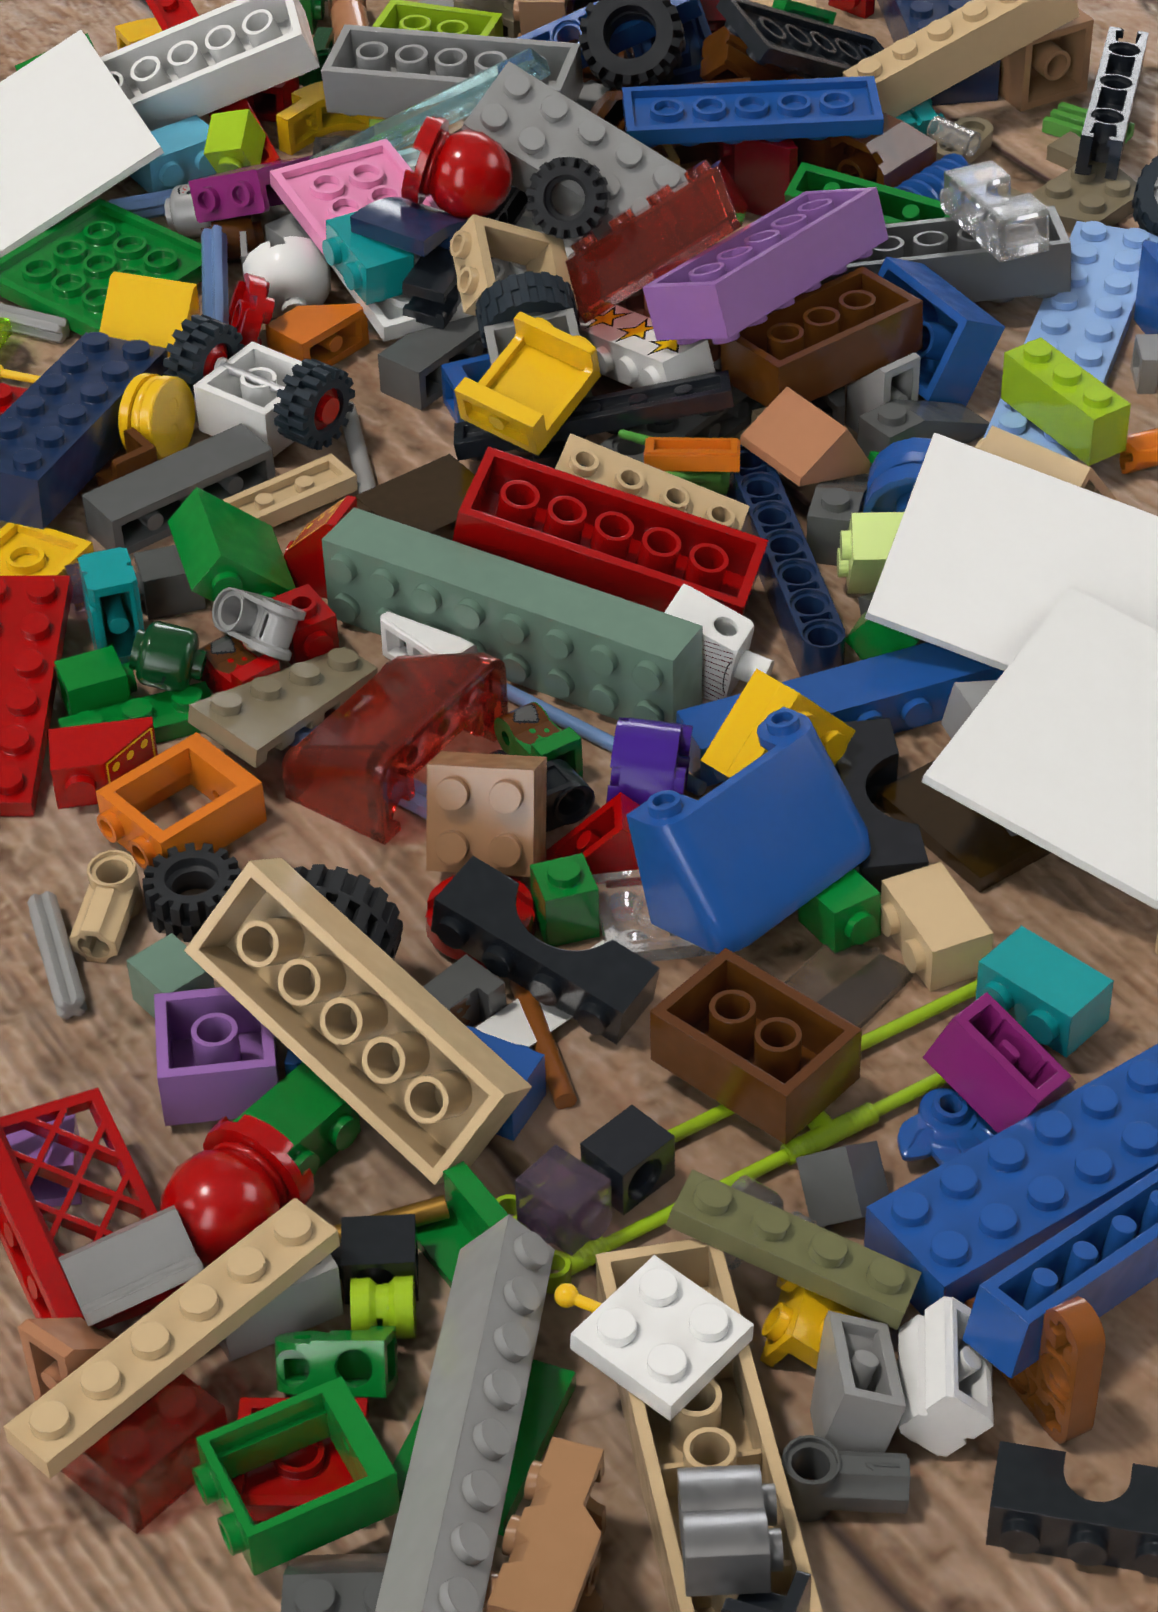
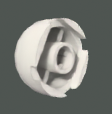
M288 236L284 237L285 244L273 247L270 246V241H267L251 251L243 263L244 274L257 275L269 281L268 297L274 298L275 301L272 319L278 318L296 306L323 305L331 290L330 265L315 243L309 238Z

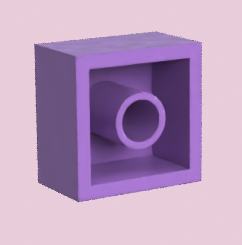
M223 987L154 994L157 1080L165 1126L217 1121L225 1116L228 1119H236L279 1083L276 1036Z

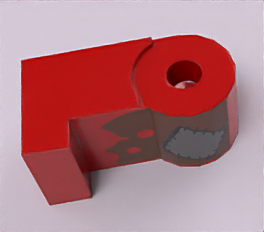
M228 634L199 648L208 652L201 681H206L207 686L214 694L251 682L257 677L267 676L280 671L279 661L265 654L260 657L256 656L245 647L241 640Z

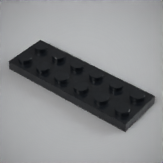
M720 0L716 5L718 11L726 19L725 27L733 35L743 40L748 47L746 52L751 59L763 66H766L767 63L776 65L789 73L795 70L804 73L812 79L818 77H843V71L858 64L861 60L884 50L882 45L873 36L753 1Z

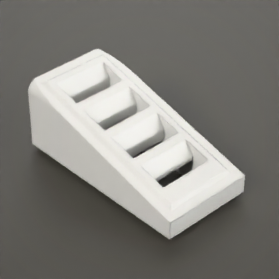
M388 611L380 616L382 653L385 657L450 700L477 682L478 661L476 645L461 637Z

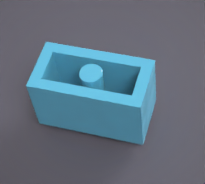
M197 115L150 131L164 153L131 174L130 177L148 193L174 189L177 185L188 184L190 180L217 174L203 154L209 125Z

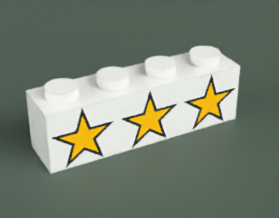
M608 303L579 318L580 336L589 340L597 349L600 373L630 387L637 388L715 372L708 340L706 339L688 345H678L676 340H656L651 318L613 303Z

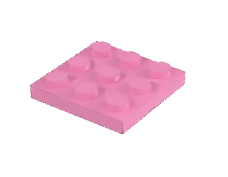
M387 139L271 170L270 186L323 254L322 242L326 240V220L356 212L379 199L401 197L405 170H413ZM431 195L426 197L422 203L440 209Z

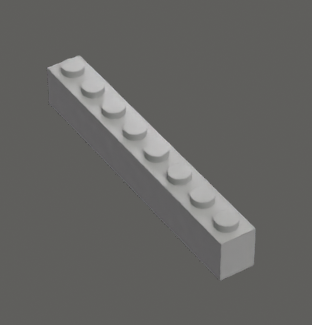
M511 1215L504 1217L459 1251L375 1612L483 1611L555 1251L540 1235L530 1231Z

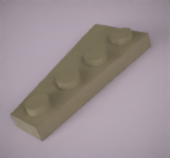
M346 647L335 648L326 654L304 662L295 663L286 669L267 676L257 677L251 682L227 691L217 692L211 697L189 704L188 723L254 768H257L267 761V752L274 747L283 750L292 744L295 739V733L304 726L310 729L315 728L324 721V713L329 709L341 710L376 686L378 668L358 656L351 649Z

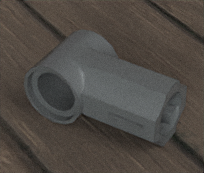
M814 1435L799 1436L791 1440L784 1448L781 1462L798 1521L805 1523L816 1522L826 1517L831 1510L907 1514L911 1478L910 1459L907 1458V1454L837 1450L831 1442ZM803 1477L811 1478L814 1480L803 1479Z

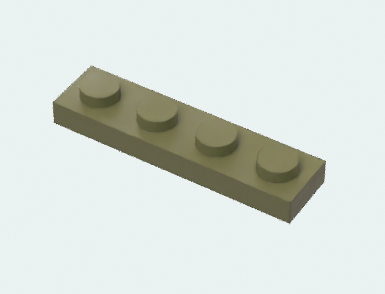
M693 1169L672 1207L666 1226L871 1319L886 1323L889 1327L896 1330L899 1328L922 1273Z

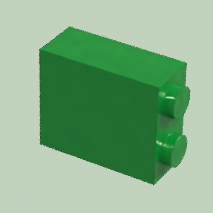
M196 487L167 521L192 592L214 602L218 594L228 587L271 598L296 588L272 526L212 494Z

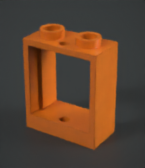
M197 732L96 791L100 813L97 816V823L102 834L110 842H118L129 851L136 863L143 869H146L147 865L154 867L153 858L158 854L167 859V849L176 846L179 853L186 851L185 844L194 843L195 850H201L204 843L213 844V850L216 853L220 848L226 847L267 821L262 782ZM190 784L211 800L210 803L165 830L159 828L142 814Z

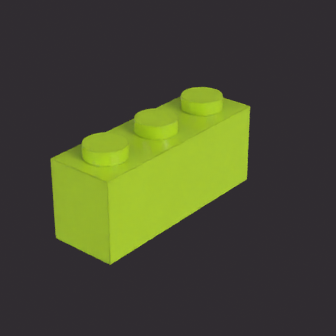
M1041 337L1004 352L1001 387L1002 400L1088 466L1126 450L1131 403Z

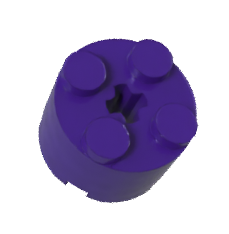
M619 717L610 763V768L612 769L606 803L620 792L639 805L646 802L651 795L660 791L671 790L684 795L689 775V755L693 726Z

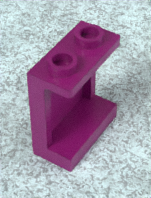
M314 155L247 166L188 181L197 221L203 223L264 213L269 211L270 206L283 205V201L270 186V171L314 159Z

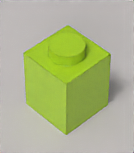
M249 109L214 113L211 115L203 154L217 174L258 165L261 163L266 134Z

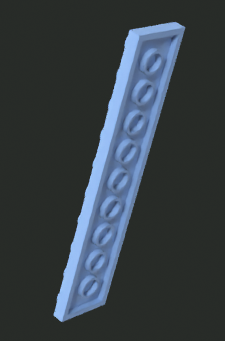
M1076 221L1069 238L1071 242V291L1061 292L1050 298H1043L1024 344L1041 337L1106 385L1134 315L1142 244L1145 240L1158 243V236L1141 228L1124 229L1106 226L1098 221ZM1000 398L983 438L986 437L993 425L1077 461L1078 457Z

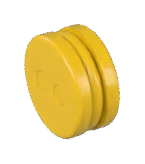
M142 373L134 377L123 393L118 414L119 434L124 448L126 449L124 430L131 427L136 429L156 447L158 460L188 447L195 426V402L188 384L176 376Z

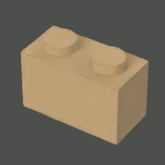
M938 862L882 880L881 931L886 937L891 936L898 945L907 969L911 973H917L930 992L977 977L979 961L992 951L993 932L943 863Z

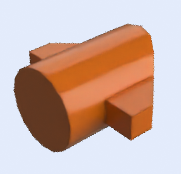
M1158 428L1127 435L1126 450L1120 453L1119 458L1122 474L1158 466Z

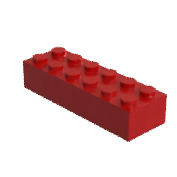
M488 446L458 511L452 541L661 612H665L681 586L686 584L737 613L744 615L769 540Z

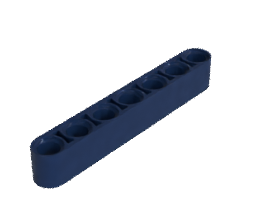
M740 445V472H730L727 497L750 506L741 531L769 540L758 575L800 677L842 666L845 659V629L776 469Z

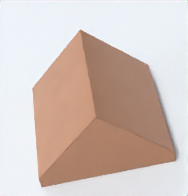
M787 386L742 433L740 438L742 446L799 487L869 473L872 465L845 426Z

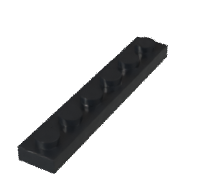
M729 370L583 398L549 443L558 441L566 443L570 433L584 439L588 435L604 432L618 434L621 429L629 431L634 426L650 423L667 425L675 422L678 418L696 414L702 416L717 415L727 408L734 407ZM467 421L454 423V448L458 461L466 459L482 461L488 446L504 452L512 450L529 452Z

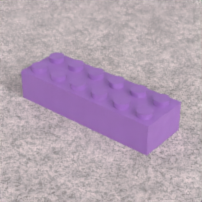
M877 187L805 191L643 286L656 340H676L678 345H688L702 339H712L713 344L717 345L735 341L740 337L739 332L746 327L764 323L768 320L767 314L793 305L796 296L820 288L822 280L847 271V265L852 261L871 256L873 248L889 239Z

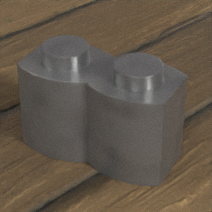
M759 1464L677 1468L678 1511L686 1597L771 1593V1572L783 1571L784 1568L781 1528H768V1526H777L775 1483L762 1484Z

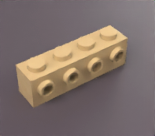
M571 433L555 467L557 470L740 531L750 507Z

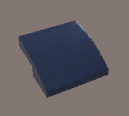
M402 197L379 199L364 206L350 216L351 232L423 257L428 255L437 246L450 250V240L453 235L468 221V219L453 216L425 204L418 205Z

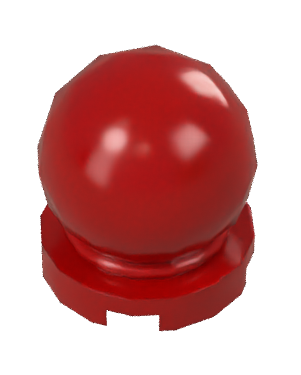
M435 116L426 117L412 147L421 152L415 171L405 170L401 197L421 205L425 198L431 195L441 210L465 219H469L473 214L486 216L494 213L506 200L513 180L511 162L502 145L483 132L462 130L450 134L449 121L447 119Z
M244 1114L238 1122L229 1121L227 1116L222 1117L208 1132L203 1143L204 1151L194 1154L176 1167L161 1195L160 1211L173 1205L176 1207L192 1246L205 1268L292 1199L296 1198L306 1205L315 1191L313 1174L310 1168L301 1174L297 1164L287 1154L294 1146L293 1143L273 1126L251 1115Z

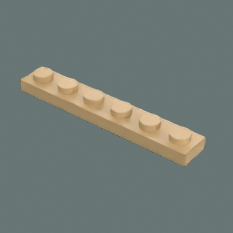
M292 1199L4 1426L7 1442L51 1479L340 1246L338 1230L298 1199Z

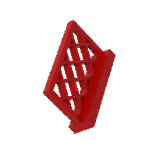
M98 1087L0 1117V1240L35 1318L81 1317L85 1320L59 1261V1257L65 1255L59 1252L54 1242L60 1227L93 1239L94 1242L113 1233L107 1230L116 1208L140 1217L141 1220L157 1213L156 1207ZM89 1109L98 1130L93 1141H90L60 1127L66 1116ZM55 1120L53 1125L46 1123ZM26 1130L44 1137L46 1140L35 1159L13 1150L6 1135ZM102 1138L107 1147L100 1145ZM53 1142L85 1154L76 1175L44 1162ZM93 1158L117 1167L122 1180L116 1191L84 1179ZM22 1170L30 1172L27 1179L25 1178ZM37 1176L69 1188L60 1210L35 1200L31 1187ZM126 1188L130 1197L123 1195ZM77 1192L110 1205L100 1226L67 1213ZM45 1220L53 1223L50 1231ZM185 1283L104 1319L93 1326L102 1329L148 1313Z

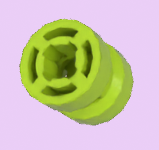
M414 1275L395 1276L389 1283L377 1284L370 1277L351 1278V1330H369L371 1326H396L397 1339L416 1338Z

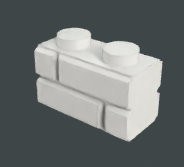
M943 1296L924 1310L925 1316L918 1314L898 1328L897 1361L906 1403V1409L898 1424L900 1433L933 1454L944 1457L949 1456L966 1445V1438L975 1439L994 1426L992 1363L962 1340L972 1309L954 1297Z

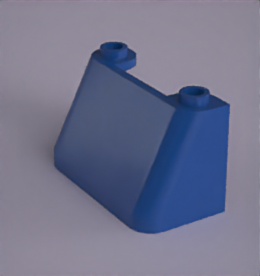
M786 707L770 713L758 726V741L760 746L768 750V752L705 796L695 800L675 791H660L651 795L646 802L626 815L651 924L710 952L719 954L725 948L736 952L749 946L870 855L871 844L868 829L812 722L804 714Z

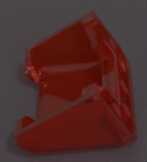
M485 652L404 655L387 662L372 679L301 742L286 752L282 761L285 798L386 845L401 830L400 822L393 819L401 798L410 801L415 796V774L462 731L476 737H484L492 742L497 740L494 720L508 713L505 663L501 659Z

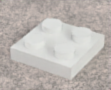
M653 1255L571 1333L570 1349L671 1421L753 1340L754 1324Z

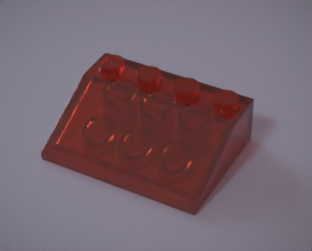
M707 160L698 163L684 173L687 181L673 190L669 184L660 187L645 198L649 205L634 214L632 209L628 208L608 221L611 227L608 231L598 237L595 236L593 231L589 232L570 245L574 252L568 256L565 263L579 313L585 324L636 293L643 286L742 227L748 204L721 160L711 166Z

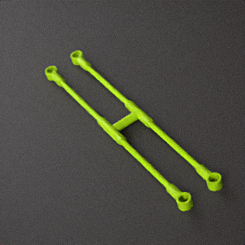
M977 980L862 1035L861 1052L976 996ZM936 1072L874 1104L866 1102L834 1119L824 1110L807 1125L810 1131L790 1140L786 1145L782 1144L779 1151L719 1181L736 1189L786 1163L792 1166L797 1163V1157L820 1152L878 1123L880 1116L947 1082ZM720 1104L667 1131L675 1136L676 1143L735 1113ZM581 1173L560 1183L554 1180L521 1197L514 1194H505L499 1196L496 1200L508 1214L515 1215L512 1217L527 1228L529 1219L565 1202L567 1195L584 1188L581 1180ZM675 1203L607 1237L598 1235L566 1252L555 1250L551 1270H558L560 1272L550 1273L546 1293L554 1294L560 1284L571 1283L572 1275L596 1264V1254L611 1252L666 1224Z

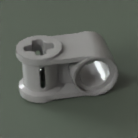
M231 587L223 589L218 594L212 609V619L217 629L247 643V646L255 651L286 661H290L292 656L289 646L297 623L304 620L306 616L305 611L271 597Z

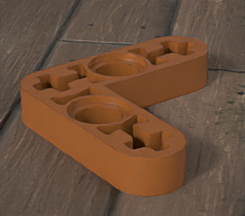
M1077 1296L1046 1310L1038 1361L1012 1379L997 1368L1047 1434L1059 1444L1066 1443L1091 1431L1094 1426L1106 1347L1103 1325L1093 1307L1084 1298ZM975 1297L966 1300L964 1304L972 1309Z

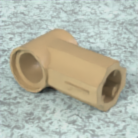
M108 850L99 853L92 858L87 867L89 886L69 937L72 951L84 956L88 962L106 963L110 957L117 956L130 919L139 914L143 907V895L136 862L133 856L120 850Z

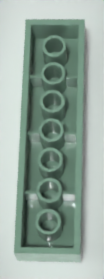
M355 507L322 538L328 606L336 614L339 621L381 635L380 616L388 611L461 637L477 646L479 671L616 720L619 717H631L676 723V711L702 704V625Z

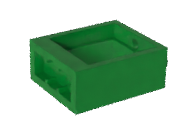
M342 1376L196 1437L201 1465L192 1468V1474L199 1494L206 1506L214 1502L217 1503L223 1515L217 1518V1522L229 1553L234 1556L242 1552L254 1576L392 1516L399 1511L400 1499L397 1472ZM330 1437L354 1482L255 1525L231 1479Z

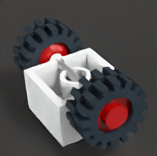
M198 314L192 315L191 321L185 319L181 323L183 331L176 329L172 334L176 340L174 345L170 343L167 345L166 351L171 354L170 357L164 358L163 366L169 368L164 372V375L179 377L190 387L196 402L199 431L214 436L242 423L273 449V457L294 441L311 449L322 450L323 446L328 448L332 445V438L338 439L342 435L339 428L341 425L347 426L349 420L345 418L347 412H353L354 404L349 403V400L355 397V390L350 388L354 383L352 378L348 377L349 374L316 359L300 361L253 341L247 346L240 344L243 337L241 333L237 332V328L203 314L201 316Z

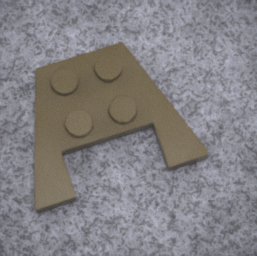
M1070 131L1047 146L1046 160L1068 169L1058 177L1049 180L1044 186L1030 195L996 180H992L984 185L983 188L1030 208L1054 205L1066 232L1072 233L1076 221H1098L1106 226H1114L1134 212L1132 200L1137 182L1120 168L1116 180L1106 179L1104 177L1107 163L1091 160L1088 163L1092 165L1089 175L1075 174L1081 138Z

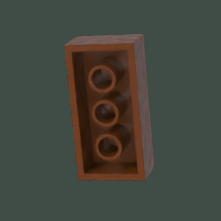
M862 266L822 284L820 288L796 296L793 305L772 311L767 314L768 320L764 323L746 327L739 332L740 337L737 340L720 344L721 371L729 370L731 385L765 407H768L786 386L811 402L821 396L829 395L832 391L861 379L879 368L923 349V301Z

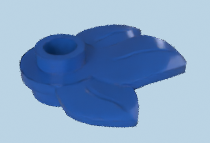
M938 1088L926 1093L921 1099L918 1114L903 1122L899 1129L897 1142L903 1160H921L932 1155L936 1162L942 1165L996 1135L997 1132L954 1089Z

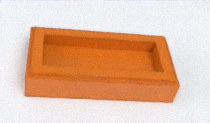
M648 437L645 440L644 463L662 471L740 472L741 440H738V438Z

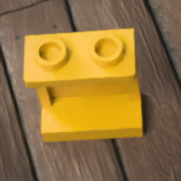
M518 312L513 319L516 334L478 383L464 377L454 389L461 419L539 456L600 378L601 373L597 349L589 340L579 335L572 336L561 331L541 317L534 318L523 312Z

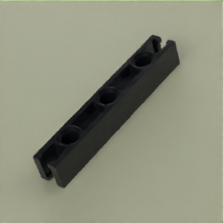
M1109 27L1081 134L1075 174L1089 175L1092 165L1088 163L1091 160L1107 163L1104 178L1117 179L1143 68L1149 32L1138 31L1136 43L1133 44L1118 41L1119 38L1123 39L1124 30L1122 28Z
M511 185V190L506 200L494 213L482 217L516 225L527 208L526 204L529 203V196H526L525 192ZM437 246L425 257L421 256L402 282V293L405 297L411 298V300L403 307V316L415 318L418 323L445 329L461 303L460 292L457 288L454 260L450 250Z

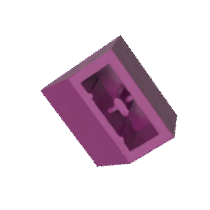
M987 992L954 1016L922 1057L997 1133L1060 1099L1077 1083Z

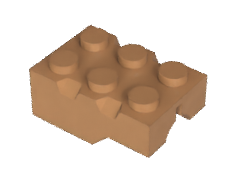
M552 1437L543 1462L538 1460L532 1462L524 1487V1499L531 1501L529 1507L524 1508L522 1516L513 1514L508 1521L503 1538L502 1554L510 1558L508 1563L502 1564L500 1572L490 1571L482 1612L604 1611V1603L595 1590V1584L600 1568V1556H597V1552L606 1530V1506L590 1496L594 1483H601L605 1472L604 1449Z

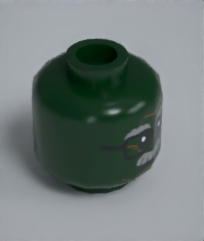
M154 621L147 627L146 631L141 629L137 631L131 650L129 669L136 670L138 681L145 686L169 692H181L187 688L191 679L201 680L208 652L199 649V637L195 630L166 622Z

